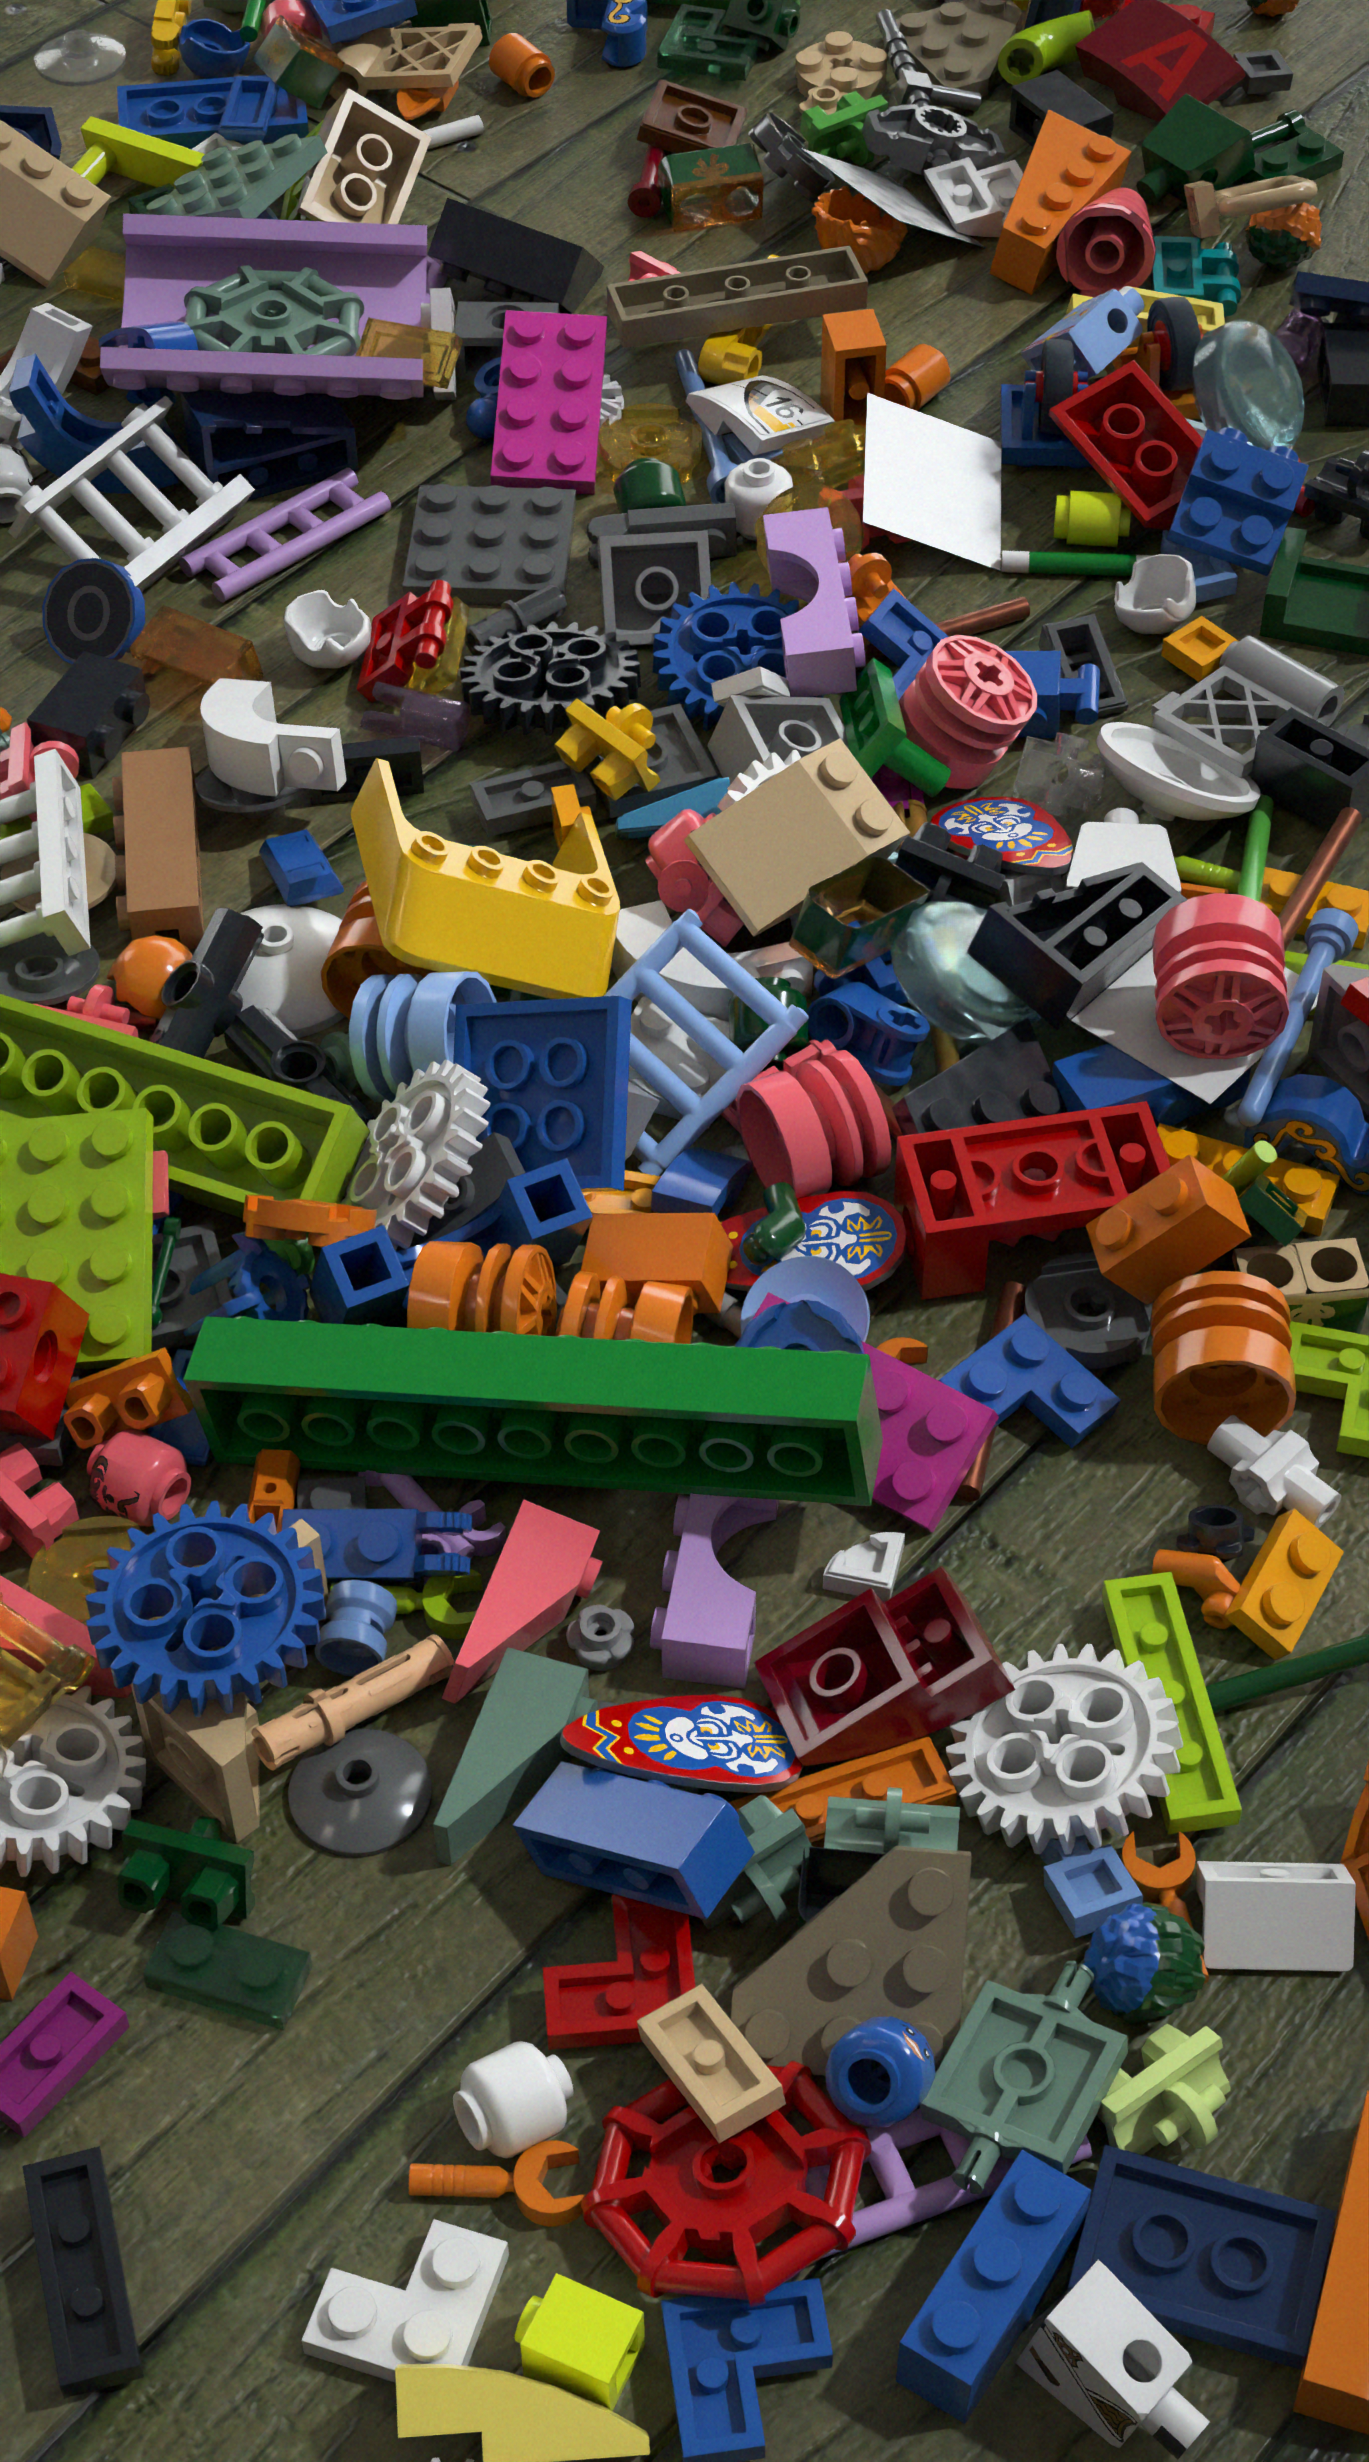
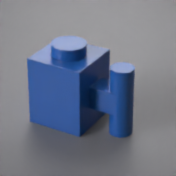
M1005 651L1016 659L1027 672L1037 692V709L1016 738H1059L1061 710H1076V720L1083 725H1091L1097 721L1100 669L1096 665H1082L1078 669V678H1061V651Z

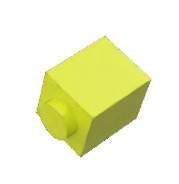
M556 2273L544 2298L534 2295L528 2301L516 2328L515 2341L520 2343L523 2376L556 2385L613 2411L645 2346L644 2312Z

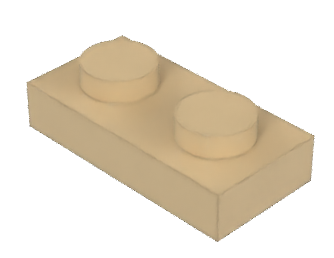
M703 1984L637 2020L642 2042L719 2143L786 2105L781 2083Z

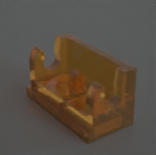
M165 605L159 609L129 647L133 658L140 661L147 659L142 670L151 674L156 673L164 666L209 686H212L219 678L261 681L264 678L252 641Z

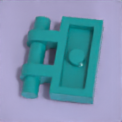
M1153 236L1156 256L1150 273L1152 291L1222 303L1225 317L1231 316L1237 311V304L1241 299V286L1238 279H1236L1239 273V260L1229 243H1219L1214 249H1201L1200 237Z

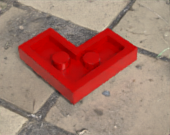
M612 1895L617 1961L543 1967L548 2050L642 2042L637 2020L696 1987L688 1914L620 1895Z

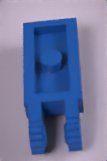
M283 1509L282 1530L289 1528L302 1518L320 1535L327 1582L347 1580L420 1582V1577L470 1575V1558H467V1556H461L458 1553L421 1555L422 1534L455 1536L472 1532V1515L448 1511L422 1513L418 1509Z

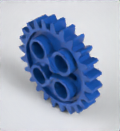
M731 582L728 594L722 595L714 585H709L707 599L704 600L699 595L691 592L688 595L687 607L674 603L672 605L671 618H662L660 620L659 634L654 636L652 673L658 674V691H669L668 706L684 704V712L688 720L700 714L704 717L703 730L707 731L719 721L725 708L714 702L711 683L759 666L786 678L780 619L798 612L800 601L794 599L783 605L779 603L780 590L775 589L766 598L760 596V588L756 583L751 586L748 594L740 592L736 582ZM824 695L810 696V697L823 698Z
M211 1501L205 1517L195 1518L188 1504H183L180 1509V1522L170 1524L165 1517L156 1513L153 1515L155 1532L150 1535H146L132 1527L127 1530L131 1547L130 1551L115 1547L108 1548L107 1556L111 1570H94L92 1575L96 1592L86 1595L90 1619L86 1621L91 1644L95 1646L101 1669L111 1668L114 1685L118 1689L133 1683L137 1703L141 1705L158 1692L161 1695L164 1713L171 1714L182 1699L191 1701L195 1717L202 1716L207 1701L210 1699H218L221 1708L226 1714L233 1712L234 1695L244 1692L251 1701L258 1704L262 1702L260 1683L267 1680L275 1686L285 1688L288 1684L284 1664L305 1668L308 1664L305 1645L320 1643L321 1637L318 1621L326 1619L321 1569H315L313 1551L310 1546L299 1548L296 1529L290 1527L277 1533L274 1514L270 1512L252 1524L250 1523L247 1504H241L230 1518L221 1516L218 1501ZM256 1594H265V1595H262V1596H260V1597H252V1598H249V1597H251V1596H253V1595H256ZM164 1616V1617L159 1618V1619H157V1620H148V1619H151V1618H153V1617ZM224 1646V1648L217 1651H206L213 1647Z

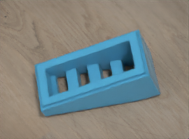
M729 777L715 779L623 814V816L618 817L614 827L615 838H619V840L650 838L658 829L685 809L696 811L704 818L711 813L718 815L722 810L717 806L728 792L727 788L730 786Z

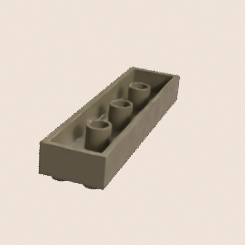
M844 246L607 285V312L622 347H639L645 344L670 342L675 339L700 337L718 332H731L736 329L761 327L766 324L792 322L797 319L822 317L823 314L867 308L868 280L851 247Z

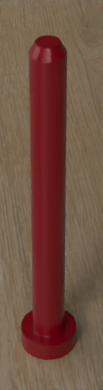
M649 144L640 180L632 186L628 196V207L631 212L643 218L652 217L657 214L662 202V193L658 188V166L664 158L666 150Z

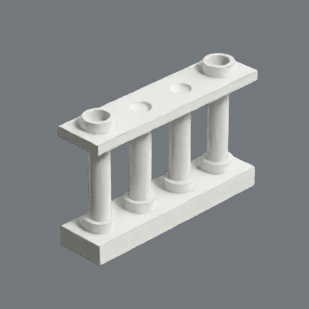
M164 396L150 408L144 403L137 406L121 423L122 430L46 489L42 490L36 485L27 491L14 506L19 514L8 532L16 540L37 523L73 562L78 559H100L54 511L55 508L73 495L129 553L126 559L130 563L124 568L132 575L129 577L133 580L135 587H139L141 592H143L174 567L181 557L191 553L234 518L255 489L241 474L224 487L219 481L213 484L159 427L173 404L167 396ZM143 440L198 498L196 504L199 507L191 514L185 509L178 511L125 454ZM109 468L162 523L164 527L161 531L165 535L156 542L150 537L144 539L90 481Z
M56 749L34 756L35 781L30 783L29 790L0 800V825L37 812V821L32 822V829L0 840V865L39 851V861L34 863V869L0 881V906L41 892L42 902L36 904V910L0 922V948L45 933L48 937L55 935L68 956L91 949L81 790Z

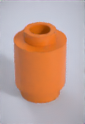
M509 33L504 35L494 44L489 56L491 71L520 95L534 98L540 97L552 86L555 71L549 57L520 34Z
M918 344L885 371L884 399L918 411L949 384L951 373L946 357L939 350L927 344Z

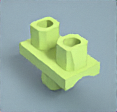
M1165 2024L1147 2037L1141 2049L1146 2069L1132 2078L1120 2068L1106 2097L1101 2101V2106L1096 2114L1106 2126L1109 2145L1143 2155L1159 2142L1167 2146L1180 2136L1194 2147L1201 2149L1218 2137V2129L1211 2113L1226 2103L1224 2095L1231 2091L1229 2080L1219 2060V2051L1223 2048L1221 2037L1207 2026L1189 2037L1169 2024Z

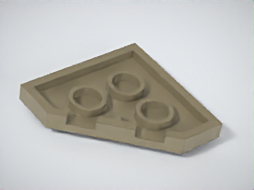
M964 0L960 2H947L941 5V7L921 13H908L895 20L900 32L905 36L918 72L927 73L933 85L978 92L983 97L988 95L993 86V77L996 71H999L998 57L1003 45L1022 29L1023 11L1012 0Z
M903 1846L893 1847L866 1874L843 1894L831 1901L793 1934L789 1941L734 1986L731 2021L766 2065L785 2067L789 2062L797 2061L810 2067L812 2075L826 2076L825 2068L831 2049L845 2033L857 2024L872 2017H895L912 2024L926 2037L934 2054L936 2074L961 2025L971 1852Z

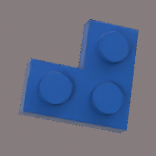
M894 588L858 631L899 667L892 676L898 701L913 680L916 679V674L925 664L933 649L941 639L949 637Z
M1026 1314L1022 1315L939 1379L943 1384L995 1410L999 1418L994 1427L1024 1405L1071 1448L1115 1413L1121 1401L1120 1398Z
M820 2278L783 2283L765 2295L766 2304L750 2307L749 2300L698 2295L661 2300V2314L683 2462H742L765 2458V2440L755 2379L832 2368L833 2352Z

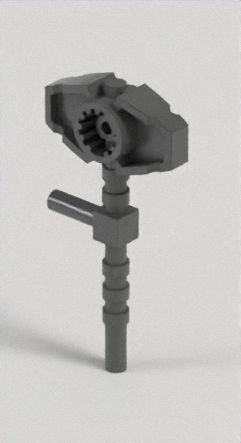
M888 9L880 11L876 16V22L883 37L884 49L888 55L894 75L898 80L894 91L898 106L888 107L884 112H879L877 109L867 113L861 132L868 150L878 156L887 155L891 163L923 176L924 170L967 157L970 158L977 171L1002 164L1006 153L998 134L988 128L980 130L976 122L952 111L931 105L977 112L981 104V94L933 85L927 73L918 72L905 36L900 32L892 11Z

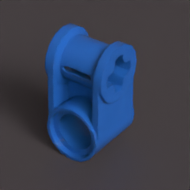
M849 982L812 1002L807 1010L809 1017L808 1033L812 1040L815 1039L819 1042L829 1040L837 1051H848L860 1062L869 1077L880 1083L901 1086L909 1082L913 1073L910 1062L917 1044L925 1040L930 1030L928 1021L922 1015L907 1007L898 1005L861 982ZM840 1009L845 1013L848 1023L842 1017Z

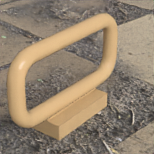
M1294 175L1265 179L1215 192L1213 184L1206 181L1185 184L1184 190L1192 234L1200 238L1220 235L1221 229L1218 216L1226 218L1241 217L1307 202L1316 196L1318 187L1314 181Z

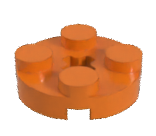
M245 1195L243 1222H246L245 1236L280 1241H284L285 1238L306 1240L307 1232H309L308 1245L325 1247L374 1229L377 1210L293 1198V1200L277 1201L274 1200V1196Z

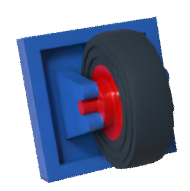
M1063 339L1045 340L1042 349L1040 371L1025 370L1024 385L1001 384V464L1022 467L1035 465L1069 466L1072 468L1093 467L1049 416L1050 408L1088 387V372H1074L1072 341Z

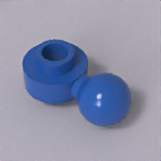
M501 357L487 362L477 372L474 384L481 398L472 402L466 412V423L469 430L476 437L482 439L494 438Z

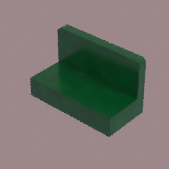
M1263 1173L1238 1197L1243 1214L1248 1212L1285 1247L1305 1226L1308 1214Z

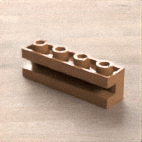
M190 746L121 753L122 776L112 777L115 810L124 811V815L113 816L117 850H125V855L115 856L118 890H126L127 894L116 896L119 930L131 931L132 940L147 936H158L157 931L179 929L181 944L188 949H195L204 934L197 791Z

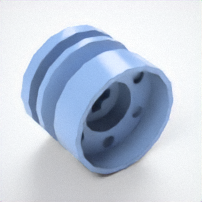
M478 972L429 973L425 978L420 974L371 975L360 985L353 1001L349 1022L350 1055L355 1076L363 1092L374 1102H383L385 1099L393 1102L396 1099L398 1085L403 1082L410 1086L414 1072L417 1069L426 1073L427 1068L433 1061L439 1065L444 1060L453 1063L456 1005L496 1003L497 1001L489 983Z

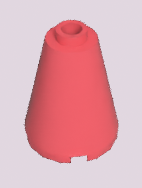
M1116 188L1077 211L1065 223L1058 238L1056 259L1062 277L1067 283L1070 281L1076 288L1081 290V295L1096 297L1112 289L1119 291L1124 286L1139 288L1147 280L1154 266L1156 248L1145 201L1132 189Z

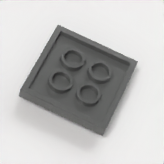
M449 484L419 485L403 580V596L411 592L419 598L429 591L430 584L435 580H444L451 586L450 596L454 604L501 606L507 600L515 603L548 585H556L561 593L566 596L576 513V490L556 489L553 487L508 488L498 485L488 487L452 486Z

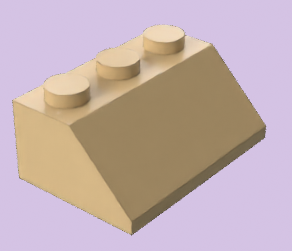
M0 120V256L47 288L98 236L111 196Z

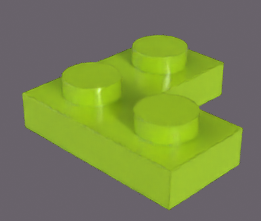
M1291 1321L1289 1327L1292 1334L1290 1356L1294 1363L1296 1391L1344 1400L1336 1452L1369 1458V1336Z

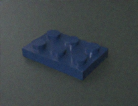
M1105 2145L1067 2294L1099 2260L1166 2330L1302 2370L1308 2350L1337 2211Z

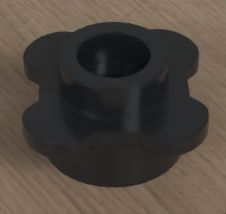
M1205 1505L1190 1511L1188 1515V1532L1177 1537L1176 1546L1184 1552L1216 1556L1223 1563L1240 1557L1243 1554V1544L1254 1540L1255 1531L1252 1527L1244 1525V1516L1239 1510L1224 1505Z

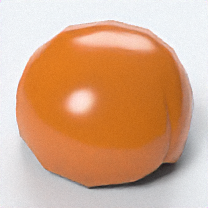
M162 936L132 940L116 958L107 974V979L114 980L115 978L116 998L119 1002H128L141 1014L161 1019L167 1008L161 1000L163 986L170 974L179 965L191 960L193 955L187 947L173 938Z

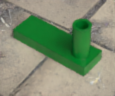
M872 658L856 678L857 691L845 692L839 699L849 750L870 778L873 777L883 764L928 796L934 797L947 783L951 769L905 737L907 732L891 670L875 658Z

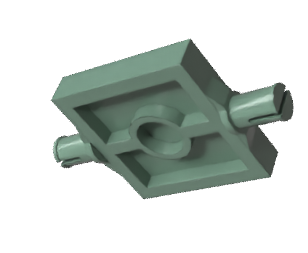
M1076 1961L1065 1962L1050 1995L1047 1996L1043 1994H1022L989 1980L985 1982L939 2066L927 2097L920 2104L923 2120L957 2133L970 2142L959 2166L952 2174L953 2181L961 2189L966 2191L968 2185H970V2193L981 2194L998 2158L1016 2159L1021 2150L1026 2151L1066 2175L1101 2106V2101L1106 2097L1128 2054L1127 2035L1092 2022L1077 2009L1089 1985L1094 1980V1974L1085 1965L1081 1964L1077 1971Z

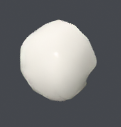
M1159 554L1136 561L1133 565L1132 577L1129 583L1126 585L1119 581L1116 583L1114 607L1118 620L1133 631L1141 634H1163L1180 626L1192 614L1196 604V584L1192 563L1179 555Z
M316 590L298 596L285 608L284 625L288 642L295 656L301 662L312 667L340 668L355 662L366 651L370 643V618L358 608L354 599H349L347 605L342 606L334 603L327 591Z

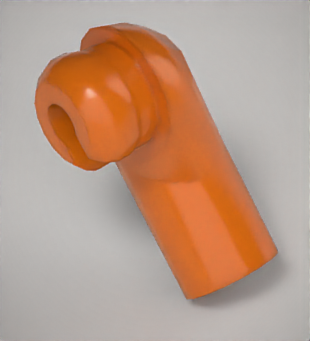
M1159 1549L1156 1552L1153 1560L1152 1574L1172 1572L1175 1585L1193 1587L1204 1601L1201 1611L1204 1615V1620L1209 1625L1219 1629H1226L1234 1625L1224 1615L1241 1585L1219 1558L1213 1555Z

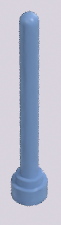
M688 349L679 350L675 355L674 361L686 396L689 393L704 390L705 386L700 374H698V366L693 353ZM691 408L712 469L706 481L713 504L725 503L726 478L729 472L738 465L731 462L722 434L715 436Z
M1324 908L1317 911L1306 930L1304 939L1309 955L1288 999L1289 1015L1284 1031L1266 1047L1237 1111L1238 1120L1245 1126L1257 1125L1264 1115L1319 993L1323 968L1347 957L1355 943L1359 932L1358 925L1352 916L1340 909Z

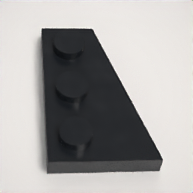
M1028 1017L913 1090L892 1107L903 1136L1068 1112Z

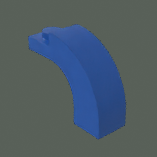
M36 354L17 359L12 384L9 386L11 402L15 410L22 415L17 439L38 463L53 474L61 477L123 429L121 426L122 422H104L92 419L71 407L58 391ZM163 418L159 427L183 451L166 420ZM143 440L125 454L157 489L178 483L179 478ZM109 468L90 481L101 492L132 493Z

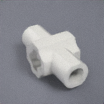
M1231 1415L1219 1425L1209 1440L1207 1449L1232 1468L1229 1482L1235 1488L1239 1501L1257 1515L1261 1512L1275 1515L1282 1507L1288 1511L1295 1508L1319 1529L1332 1516L1341 1501V1494L1316 1477L1319 1462L1313 1456L1309 1443L1292 1430L1280 1432L1274 1429L1264 1438L1235 1415Z

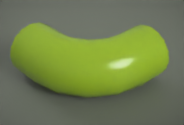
M1090 10L1048 20L1013 35L1003 45L998 57V69L1001 76L1008 83L1018 85L1039 77L1041 73L1079 61L1075 44L1095 30Z

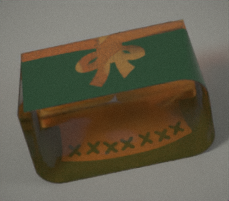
M282 15L278 17L252 58L274 83L318 109L321 108L345 64L318 36Z
M750 143L671 154L660 161L658 166V188L662 193V204L674 232L762 219L764 178L754 143L753 149ZM721 184V187H720L719 189H718L717 186H710V185ZM747 187L742 191L733 192L738 188ZM695 194L705 195V197L686 199Z
M881 857L867 858L812 885L808 889L789 946L827 976L833 979L839 978L905 943L930 891L891 861ZM854 921L869 922V924L862 927L848 926L849 923Z

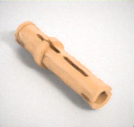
M432 1634L413 1645V1647L359 1673L337 1687L335 1686L327 1691L316 1689L303 1697V1703L293 1708V1710L251 1730V1735L254 1737L252 1742L258 1756L266 1767L270 1770H275L294 1759V1757L322 1743L328 1746L338 1743L345 1738V1731L356 1724L411 1697L414 1693L427 1686L450 1677L453 1670L452 1665L455 1664L452 1654L445 1642L439 1636Z

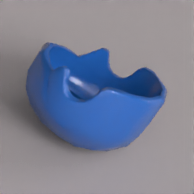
M209 18L192 20L187 25H183L178 40V49L183 62L191 72L205 79L227 78L238 74L246 62L251 45L242 40L240 29L232 32L224 24Z

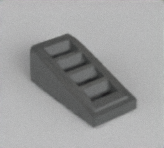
M1095 614L1042 625L1038 643L1040 651H1061V678H1078V671H1071L1070 667L1090 663L1100 669L1099 694L1105 693L1108 698L1099 700L1098 717L1127 711L1128 702ZM1082 648L1085 652L1067 657L1065 655V652ZM1068 710L1073 721L1078 722L1076 720V710Z

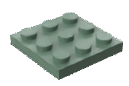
M297 134L284 136L274 143L264 145L261 140H256L234 151H229L227 147L216 148L202 157L203 165L179 177L174 182L176 189L169 195L159 197L148 204L146 207L147 214L256 219L328 152L320 135L299 139Z

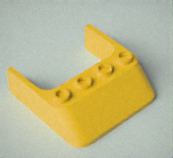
M376 758L353 804L351 819L384 947L400 961L415 967L436 972H478L491 985L549 999L604 996L608 988L620 912V900L592 815L581 812L578 814L554 859L553 866L540 860L525 861L502 855L486 846L471 847L447 841L437 834L419 831L405 819L401 811L389 762Z

